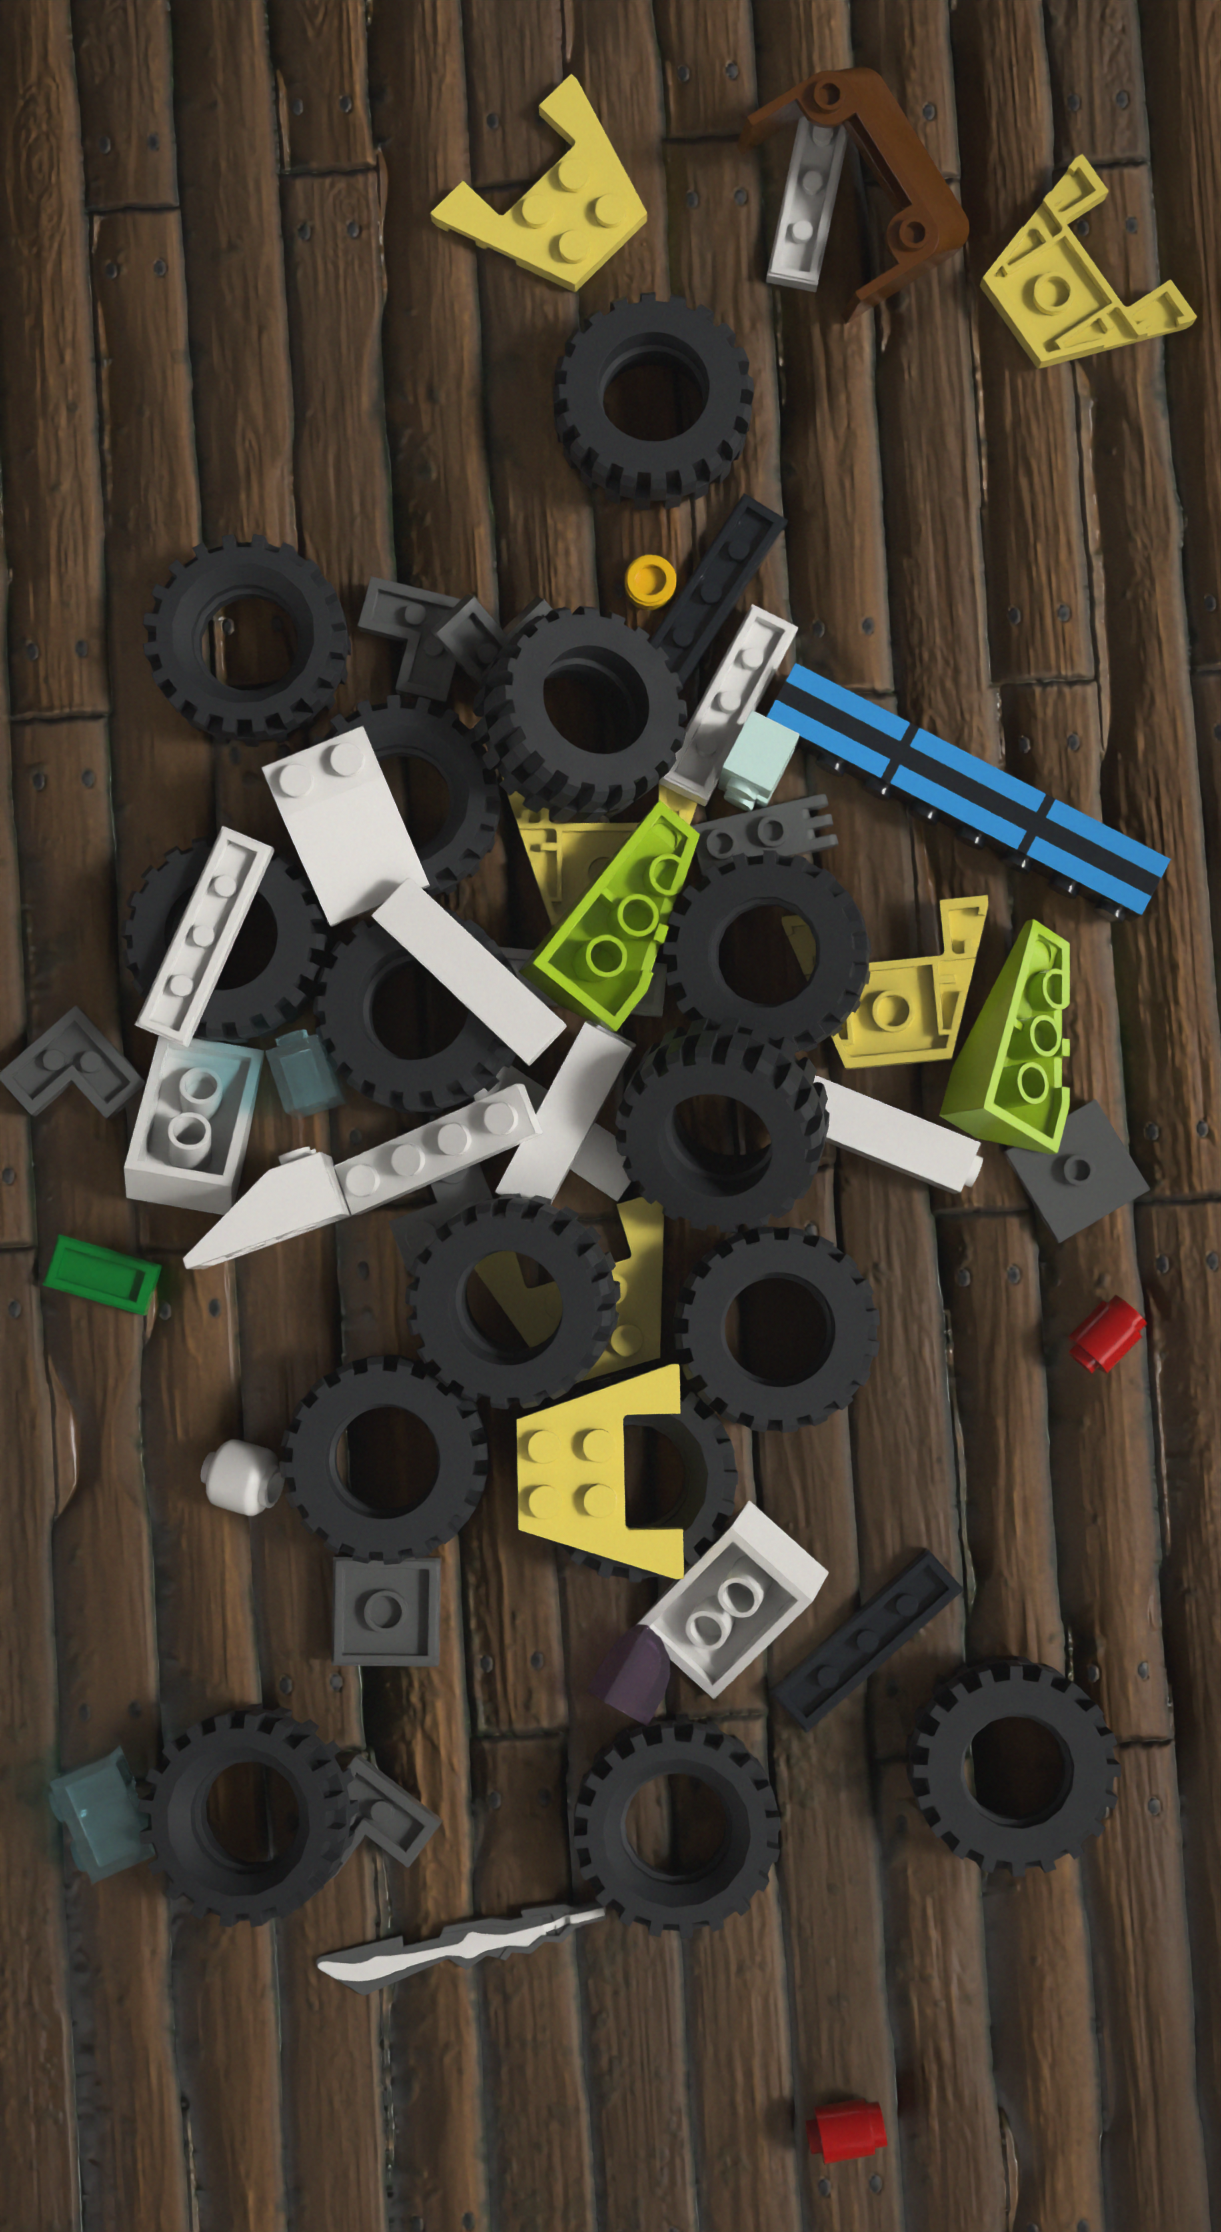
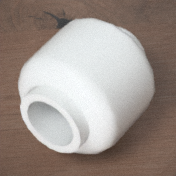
M237 1439L223 1443L216 1453H209L201 1469V1481L206 1483V1494L210 1503L247 1516H255L263 1512L266 1507H273L278 1501L284 1486L285 1478H281V1469L276 1454L268 1448Z

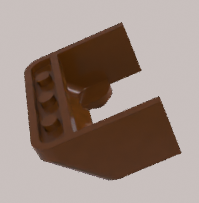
M867 67L826 70L812 75L747 116L737 144L738 150L743 155L803 116L810 123L820 128H833L843 124L893 205L897 214L892 218L886 229L885 244L896 266L855 291L841 315L846 324L954 256L964 245L969 234V221L959 202L882 77L876 71Z

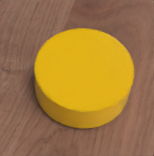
M644 555L635 559L625 573V593L630 602L640 609L653 611L663 608L671 601L675 594L676 573L674 568L666 559L657 555Z

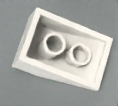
M363 726L261 767L331 927L380 907L408 877L422 889L430 886Z
M161 1036L158 1037L124 1166L127 1198L225 1215L234 1206L243 1171L264 1050L192 1038L187 1048Z
M309 1146L279 1156L281 1166L268 1170L183 1258L186 1269H206L351 1217V1212L333 1167L335 1164L332 1157L322 1152L317 1153L316 1149L310 1150Z
M748 1501L726 1523L721 1530L722 1535L715 1544L712 1543L700 1555L701 1559L692 1566L690 1564L684 1570V1579H676L635 1626L637 1630L713 1699L813 1602L829 1573L751 1501Z

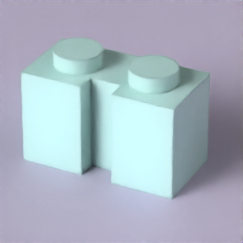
M751 710L722 767L718 788L726 792L724 799L745 811L751 812L753 807L758 809L766 808L793 755L800 734Z

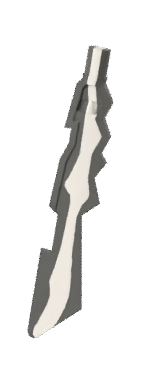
M596 1899L579 1904L561 1901L521 1907L522 1914L511 1917L486 1916L445 1924L440 1936L406 1945L403 1944L401 1934L323 1954L318 1957L316 1965L325 1973L365 1996L446 1959H450L467 1970L486 1956L506 1961L511 1953L531 1954L543 1942L562 1943L575 1928L607 1920L605 1906L602 1907Z

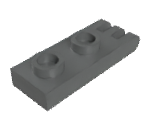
M826 794L815 795L692 825L691 827L700 834L695 848V855L701 879L707 876L704 871L715 865L717 868L733 862L732 856L745 853L749 857L763 855V850L777 851L779 855L794 857L795 854L801 856L838 846L836 834L824 835L818 838L814 834V831L834 825L831 814L810 818L809 811L819 810L829 805Z

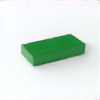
M58 1234L43 1285L145 1316L148 1313L162 1265Z

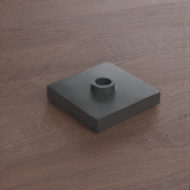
M1096 1099L1067 1114L1058 1153L1046 1154L1014 1146L1003 1152L1056 1243L1064 1241L1150 1190Z
M335 1555L333 1557L331 1665L439 1667L441 1556H423L417 1560L415 1557L402 1560L400 1564L384 1565L383 1561L371 1560L368 1564L352 1561V1555Z

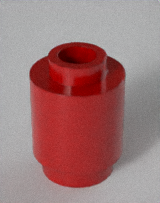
M1114 1295L1108 1303L1101 1301L1067 1337L1073 1345L1068 1353L1090 1374H1093L1097 1368L1108 1374L1142 1338L1139 1332L1145 1327L1147 1322L1124 1299Z
M863 2097L813 2107L814 2119L805 2120L811 2155L821 2153L824 2165L875 2155V2149L887 2147L886 2130L878 2101L866 2103Z

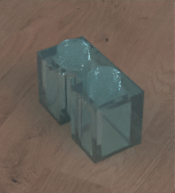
M306 1029L294 1031L276 1038L278 1047L265 1051L286 1114L296 1119H302L348 1103L339 1073L334 1070L327 1060L328 1051L321 1043L318 1034L308 1035Z
M120 1746L62 1771L50 1782L52 1791L49 1792V1801L52 1810L60 1822L66 1821L74 1839L70 1843V1849L75 1864L81 1872H88L92 1884L153 1857L155 1851L152 1843L144 1845L140 1843L139 1832L148 1827V1813L138 1812L140 1800L134 1788L137 1784Z

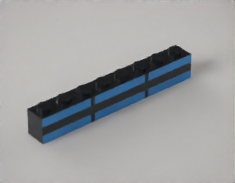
M797 663L794 664L767 715V718L800 734L793 753H796L799 748L816 757L815 764L827 773L837 777H843L844 773H847L862 781L861 788L877 799L888 802L892 797L910 807L908 813L925 824L936 826L937 822L948 826L956 831L954 837L958 841L973 849L982 850L986 846L1003 855L1001 862L1016 872L1028 875L1030 871H1033L1049 879L1047 886L1064 897L1076 899L1077 895L1089 900L1096 904L1094 911L1112 922L1121 924L1125 919L1131 923L1143 914L1171 860Z

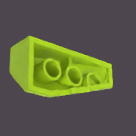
M660 800L656 802L553 926L518 972L559 1006L613 1033L616 1032L649 988L653 976L651 971L660 945L664 943L669 928L667 924L677 894L682 890L700 834Z
M1035 919L1025 922L952 1068L939 1116L978 1139L1046 1154H1056L1059 1150L1070 1106V1088L1062 1087V1058L1070 1057V1039L1062 1038V1009H1065L1070 1004V943Z

